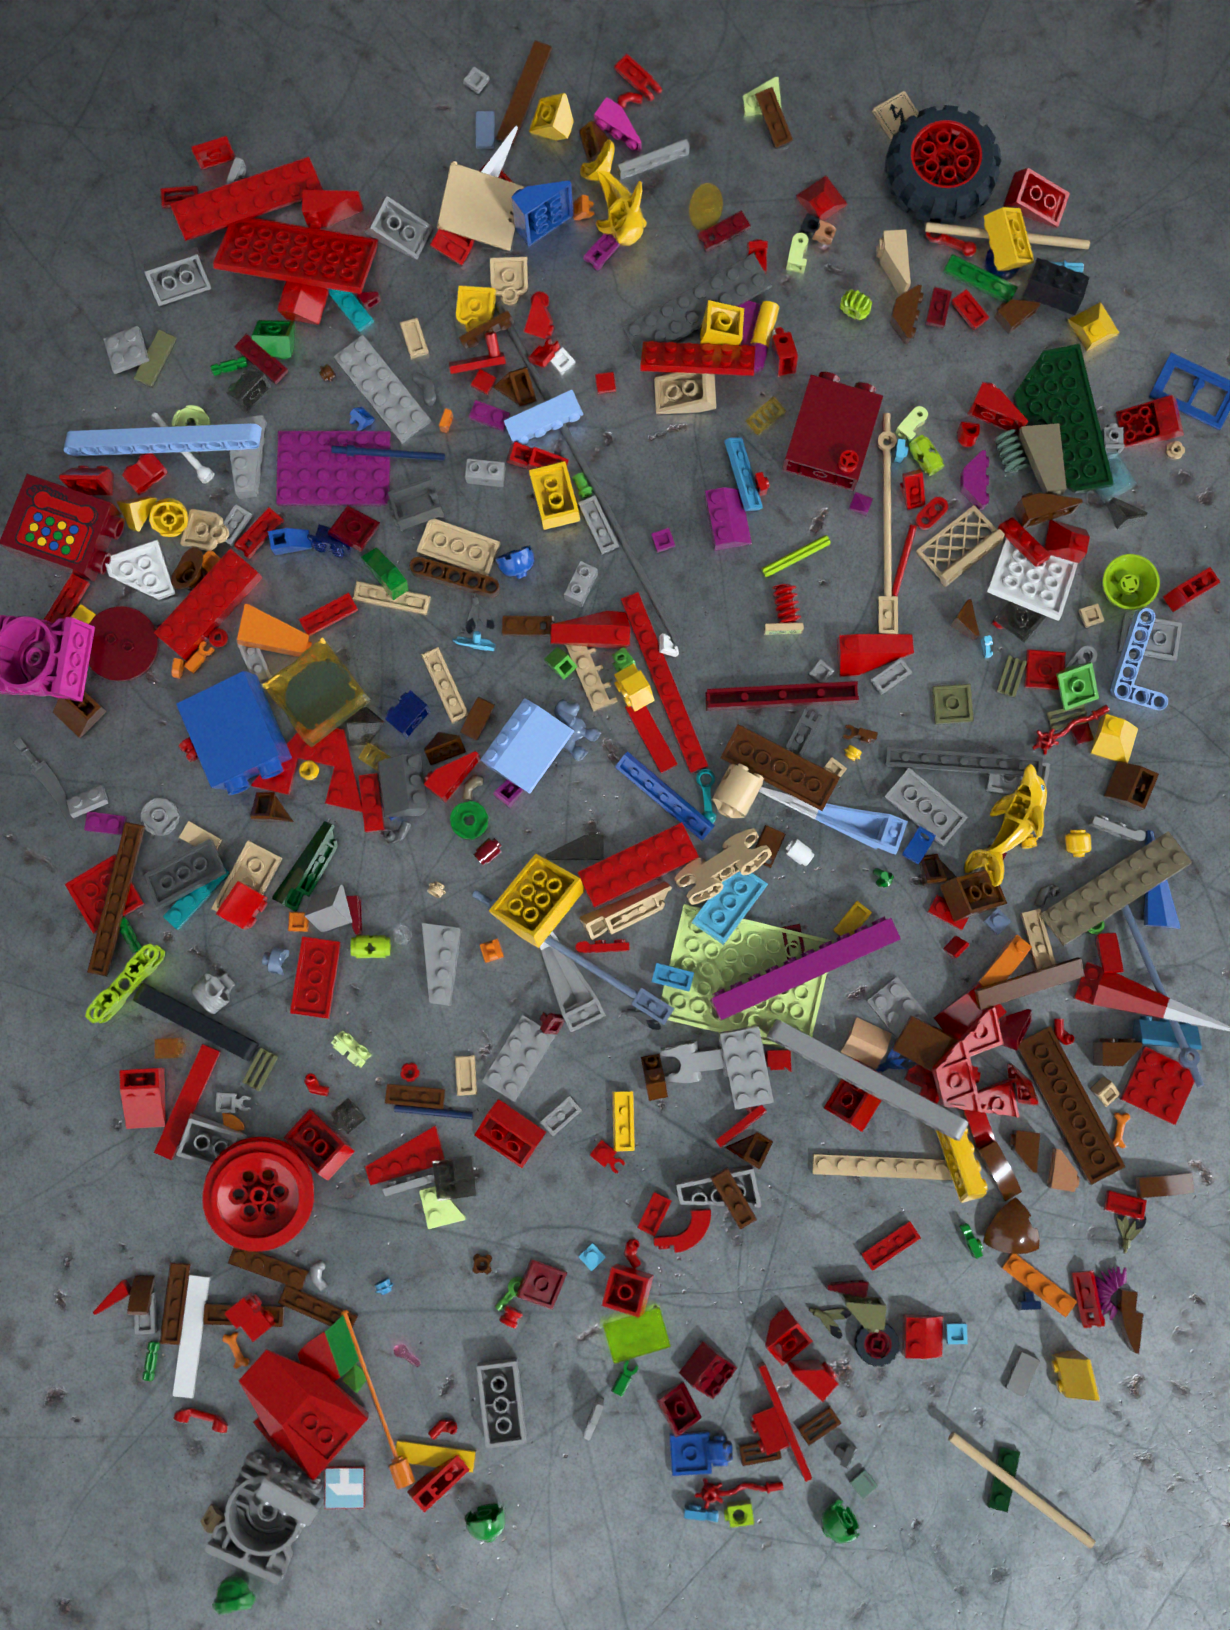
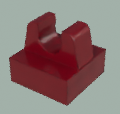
M543 1012L539 1018L542 1022L540 1030L544 1034L557 1035L565 1023L562 1014L549 1013L547 1015Z

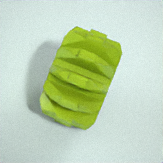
M850 289V291H846L842 296L840 309L848 317L862 320L866 319L869 315L872 301L864 293Z

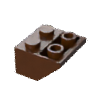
M85 690L82 702L59 698L53 710V713L79 738L107 712Z
M1118 761L1103 797L1138 812L1144 810L1159 773L1139 765Z
M1099 1038V1042H1093V1066H1124L1139 1051L1142 1043H1136V1039H1118V1042H1116V1038Z

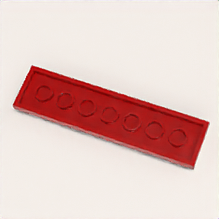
M306 157L171 203L170 208L184 241H188L302 201L303 190H323L310 158Z

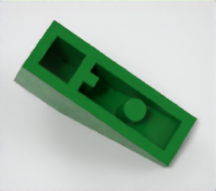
M377 547L361 556L362 561L392 600L409 591L407 580Z

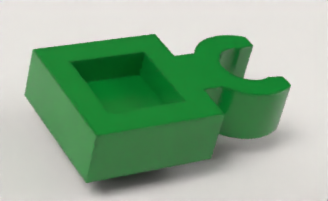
M964 1223L959 1227L965 1237L964 1239L972 1257L975 1259L982 1257L981 1250H983V1246L979 1238L976 1239L973 1236L969 1224Z

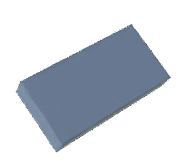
M476 111V149H495L494 111Z

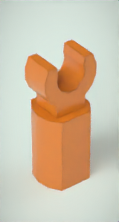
M205 641L200 643L198 652L195 651L183 665L193 674L204 663L206 656L212 655L215 651L212 647L208 651H204V647L207 645Z

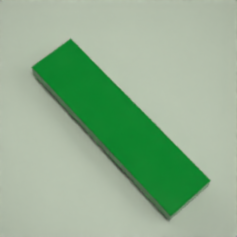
M954 254L951 255L943 270L944 273L1002 302L1008 303L1011 301L1018 289V286Z

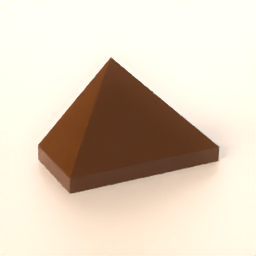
M590 121L579 130L588 163L597 159L605 142L609 139L594 121Z
M438 732L424 748L430 765L466 752L460 735Z

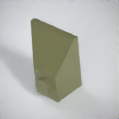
M842 1294V1300L861 1325L867 1328V1331L879 1332V1330H885L886 1304L881 1297L867 1296L862 1298Z

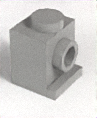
M1108 424L1101 431L1106 453L1120 454L1125 448L1123 444V427H1118V424Z

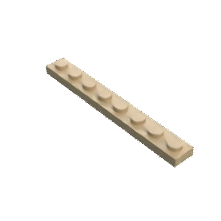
M813 1154L812 1174L952 1180L945 1159Z

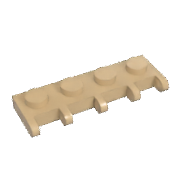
M565 645L570 658L577 665L575 670L593 712L616 703L617 698L609 700L605 691L606 688L611 686L610 682L602 684L598 671L604 669L603 665L595 667L591 658V654L597 652L596 648L588 650L586 646Z

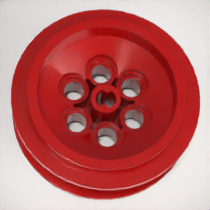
M249 1137L231 1144L213 1161L205 1179L202 1203L207 1222L219 1238L241 1250L253 1252L268 1251L286 1244L303 1229L313 1208L314 1182L308 1163L293 1146L272 1137ZM265 1170H272L274 1175L271 1178H266L263 1172ZM251 1171L254 1177L245 1179L243 1173ZM282 1186L285 1191L282 1194H276L274 1188ZM236 1189H242L245 1194L237 1197L233 1192ZM256 1190H262V1195H256ZM267 1204H273L275 1209L268 1212L264 1207ZM247 1205H252L255 1211L247 1213L244 1208Z

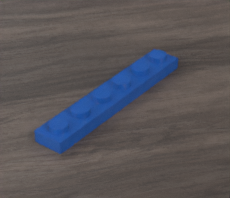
M628 751L615 766L680 823L682 822L701 841L714 828L715 825Z

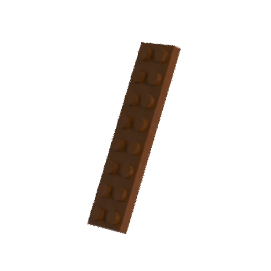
M1051 1026L1023 1039L1018 1051L1089 1185L1125 1168L1126 1166Z

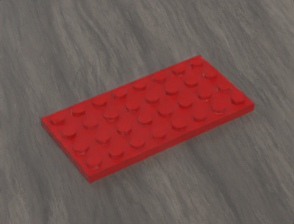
M251 218L228 226L214 259L213 266L214 269L361 294L378 248V239Z

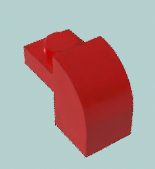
M755 239L747 242V257L754 253L766 274L768 241Z

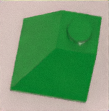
M258 320L251 335L252 340L272 357L287 359L292 356L294 351L295 321Z

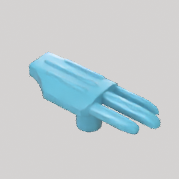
M479 631L473 632V638L458 636L457 639H452L458 645L485 651H494L496 646L490 640L481 638V632Z

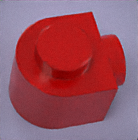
M961 421L957 430L958 442L965 447L974 446L980 433V425L978 423Z

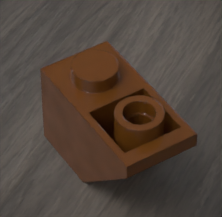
M660 1053L641 1057L649 1101L667 1098L668 1093Z

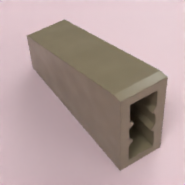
M1047 424L1021 427L1018 433L1019 439L1042 493L1063 495L1066 491L1060 425Z

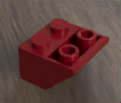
M703 1341L679 1371V1374L693 1388L714 1399L726 1382L733 1376L737 1367L716 1349Z

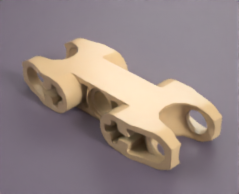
M754 828L728 838L722 846L724 851L708 861H705L704 858L693 860L675 876L674 880L678 887L696 884L686 896L691 905L701 903L719 894L723 889L722 882L740 871L742 875L751 874L769 859L772 853L767 845L749 849L759 838Z

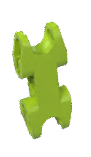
M147 944L143 946L128 961L125 969L113 983L94 999L87 1008L85 1017L92 1023L99 1022L101 1024L109 1021L123 1007L126 999L140 983L157 969L164 960L166 951L159 945ZM154 951V956L150 958V953ZM125 979H128L130 982L127 989H124L122 986V982ZM93 1008H95V1010H94V1012H93V1018H92V1016H91V1010H92ZM99 1010L102 1012L100 1016H98Z

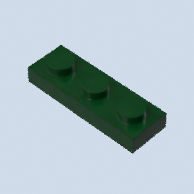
M999 1446L996 1464L1015 1478L1021 1452ZM994 1475L987 1507L1008 1513L1013 1490Z

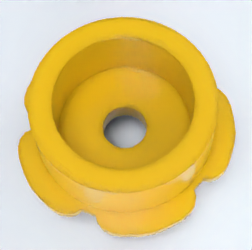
M848 745L847 749L844 748L847 758L852 761L861 759L860 755L862 752L852 745Z
M1030 834L1019 844H1021L1022 849L1033 848L1037 846L1038 838Z

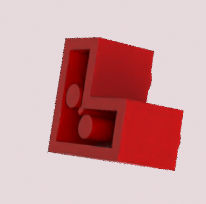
M249 1293L224 1314L236 1329L241 1326L251 1341L254 1342L275 1323L270 1311H265L261 1306L262 1301L256 1294Z

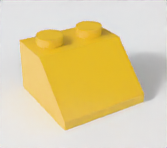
M708 300L701 326L700 344L740 345L743 337L744 308Z

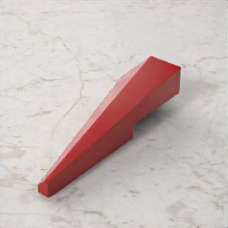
M1007 1063L1008 1079L1012 1083H1016L1018 1103L1039 1105L1032 1081L1012 1063Z

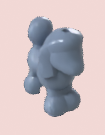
M562 699L555 706V717L574 730V733L563 748L567 749L575 760L581 761L588 751L581 746H576V741L585 737L589 741L595 742L601 735V732L597 728H586L584 721L576 716L580 710L578 703H569Z

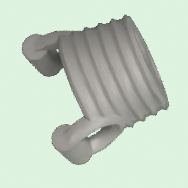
M227 973L219 977L204 974L191 987V991L205 1010L215 1014L230 1002L229 993L232 987L235 986V983ZM220 980L226 985L227 990L222 991L225 987L220 982Z

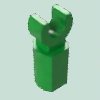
M628 1359L624 1362V1371L620 1372L611 1389L613 1393L620 1397H623L632 1380L631 1375L638 1371L637 1364L633 1370L627 1368L629 1364Z

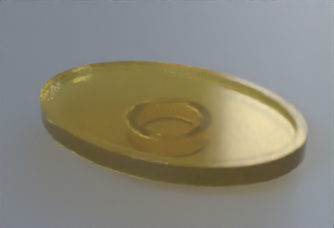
M706 183L699 186L693 193L690 201V219L694 227L700 231L707 230L716 225L722 214L723 199L720 190L715 185Z

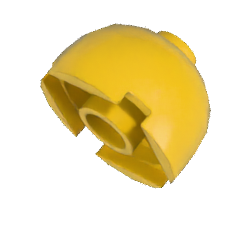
M163 498L153 505L149 521L151 527L159 532L160 535L174 537L181 534L187 527L188 513L186 507L180 501L174 498Z

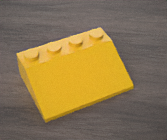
M535 853L490 908L489 912L522 939L539 948L585 889L581 878Z

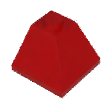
M826 175L796 195V198L808 214L823 221L847 206V202Z
M1050 519L1044 548L1051 556L1080 563L1087 554L1090 536L1086 529Z
M786 1307L770 1320L765 1347L781 1366H784L813 1342Z

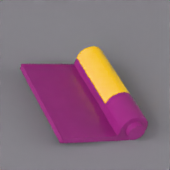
M747 301L738 306L744 308L743 337L740 345L755 346L754 373H758L764 368L779 311V305L771 301H763L761 304Z

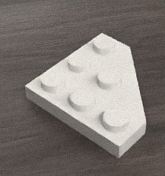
M158 540L112 555L110 564L105 563L111 578L157 600L176 594Z

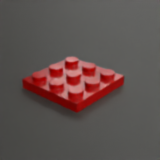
M116 854L65 883L93 934H96L98 931ZM131 882L123 917L145 904L133 882Z
M1143 1046L1120 1100L1172 1125H1176L1194 1085V1079L1190 1070L1182 1067L1179 1062Z

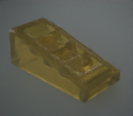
M773 396L745 422L758 436L787 411ZM772 404L778 410L777 413H775L770 407ZM766 409L773 415L771 418L764 412ZM760 414L767 420L766 423L759 418ZM754 419H756L759 422V424L761 425L760 428H758L754 424Z
M368 742L358 759L378 771V761L376 764H373L378 754L381 755L378 761L392 757ZM373 750V754L371 755L369 760H367L366 757L368 756L370 751Z

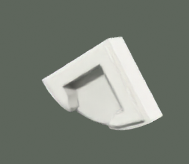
M662 633L659 636V652L673 657L679 655L677 646H674L668 635Z

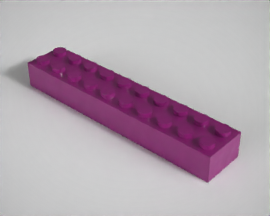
M885 916L871 922L873 926L869 928L866 924L854 930L855 934L851 936L849 932L836 938V943L832 944V941H828L818 946L820 950L816 952L814 949L802 953V958L798 960L796 957H793L783 962L784 966L780 968L778 965L765 970L767 973L761 976L760 973L749 977V982L745 984L739 981L731 985V990L727 992L722 989L713 993V998L710 999V1002L719 1021L900 940L901 938L892 919L886 920Z

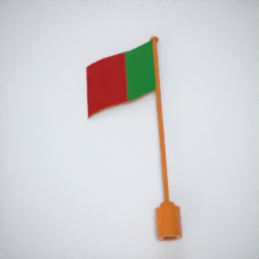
M343 1310L341 1312L342 1316L328 1330L301 1348L298 1352V1357L301 1364L325 1373L333 1381L345 1375L360 1361L394 1456L391 1459V1464L388 1466L396 1489H401L413 1484L415 1478L408 1459L403 1458L402 1455H397L347 1315L349 1312L348 1310Z

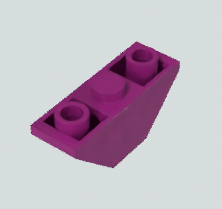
M982 450L960 473V492L978 510L982 511L989 504V493H986V486L989 485V475H986V468L989 467V457H986V450Z

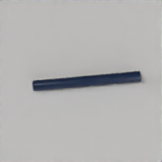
M395 1105L394 1112L470 1120H472L473 1112L406 1105Z

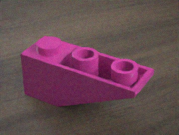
M606 97L594 114V122L601 130L609 132L614 139H620L626 143L628 148L640 152L641 140L623 108Z

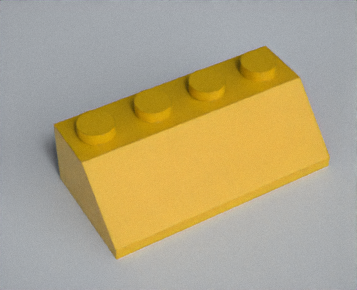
M966 1128L960 1141L952 1139L936 1130L960 1203L985 1196L988 1190L985 1179L981 1178V1166L979 1161L975 1160L973 1143L967 1137L968 1129Z

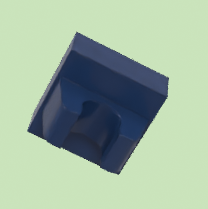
M1033 1291L1023 1292V1302H1017L1018 1311L1042 1309L1041 1301L1034 1300Z

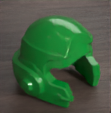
M230 1576L220 1582L212 1608L219 1615L251 1609L256 1596L249 1590L247 1581L242 1577Z

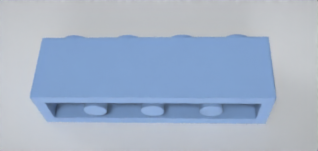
M570 390L504 420V423L513 443L517 442L524 445L529 442V439L542 437L547 431L551 429L557 430L569 421L575 422L584 414L573 390Z

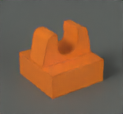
M581 195L573 201L574 220L580 221L583 218H591L594 215V212L589 211V208L594 206V203L589 200V196Z
M498 938L480 944L485 963L504 957Z

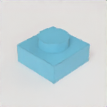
M906 439L897 440L894 463H901L903 458L907 457L908 446H905Z
M593 1242L578 1256L591 1271L606 1258Z
M946 1323V1343L948 1345L968 1344L967 1324Z

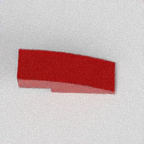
M514 442L510 446L506 463L532 470L561 462H566L567 466L569 459L537 447L531 448Z

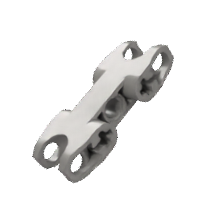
M721 1037L718 1038V1046L698 1048L697 1040H685L661 1048V1056L676 1057L681 1063L677 1070L665 1074V1082H697L703 1079L702 1071L723 1069L724 1076L729 1077Z

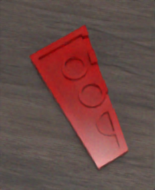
M436 1125L365 1166L370 1186L446 1164Z

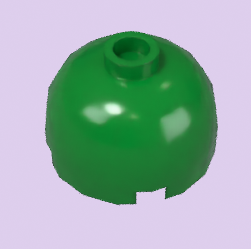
M836 1500L822 1514V1531L827 1538L834 1542L846 1544L860 1536V1533L856 1531L859 1528V1524L852 1510L849 1507L845 1509L841 1505L844 1503L842 1500Z
M498 1504L481 1505L477 1507V1512L472 1514V1511H469L465 1515L466 1528L469 1534L476 1540L484 1541L485 1543L493 1542L504 1530L505 1512L503 1506L499 1508Z

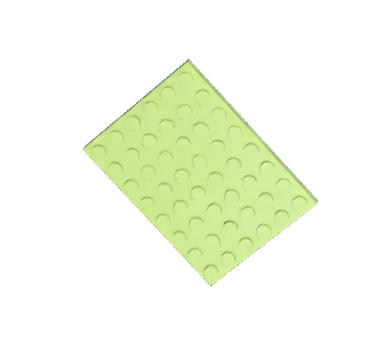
M684 904L669 966L694 972L689 992L664 985L661 1000L674 1008L668 1020L718 1033L759 1025L762 1043L783 1049L786 1048L766 1037L776 1019L812 1037L827 973L719 1021L710 999L713 998V993L722 989L727 992L731 990V985L742 981L743 984L749 982L748 978L757 973H760L761 976L767 974L765 970L775 965H778L779 968L784 966L783 962L787 960V957L802 958L799 937H803L804 952L814 949L816 952L820 950L818 946L828 941H832L833 944L834 941L743 919L726 943L722 945L692 924V920L701 908ZM782 932L787 935L788 944L786 946L784 945ZM791 941H797L798 945L796 943H791ZM788 946H789L790 956L787 954V951H786Z

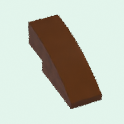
M992 1140L977 1149L986 1170L1004 1201L1022 1192L997 1141Z
M1193 1173L1135 1177L1136 1192L1139 1198L1194 1193Z
M1118 1288L1116 1303L1119 1309L1117 1314L1120 1328L1130 1351L1139 1354L1144 1314L1136 1311L1138 1292L1131 1289Z

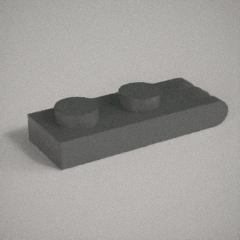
M805 707L785 747L801 757L823 716L819 714L816 720H814L813 717L816 712L813 710L809 717L806 716L809 711L807 707Z

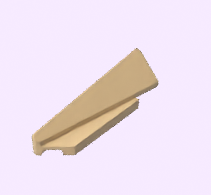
M662 882L580 916L579 919L591 940L596 939L607 930L612 935L662 910L665 905V897L672 888L667 882Z

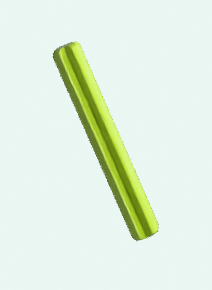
M824 535L762 568L764 576L768 577L830 545L829 537Z

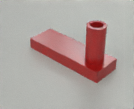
M496 332L485 334L488 355L449 362L450 373L454 374L506 364L504 352L499 351Z
M763 1105L745 1108L749 1114L715 1140L720 1148L724 1147L767 1113Z

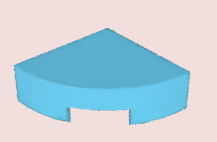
M984 636L980 640L984 658H990L993 654L990 647L993 644L992 636Z

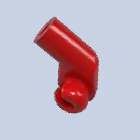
M626 92L617 97V104L622 108L626 107V102L641 104L643 95Z
M308 1073L305 1076L304 1083L310 1093L328 1096L329 1087L321 1086L313 1073Z
M637 1239L628 1240L624 1250V1256L633 1269L642 1264L636 1256L637 1249L640 1246Z
M441 1419L428 1434L434 1440L442 1432L453 1435L458 1430L457 1423L453 1420Z

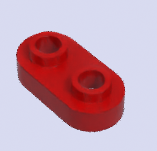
M943 497L933 498L916 516L915 523L917 527L922 530L930 529L947 512L948 502ZM935 506H940L941 510H936ZM922 519H927L928 523H923Z

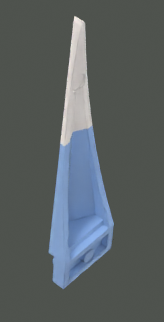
M761 787L759 790L760 793L876 850L879 848L894 855L898 852L908 822L891 814L826 804L823 811H820L792 795Z

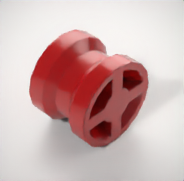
M846 450L840 455L838 467L841 471L850 473L856 469L859 461L857 453L852 450Z
M506 1305L504 1308L505 1312L500 1316L499 1321L516 1329L518 1326L517 1321L522 1317L523 1313L514 1307Z

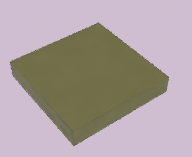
M971 684L932 686L935 725L974 722Z

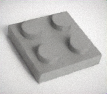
M138 326L104 338L112 371L115 374L150 361L141 329Z

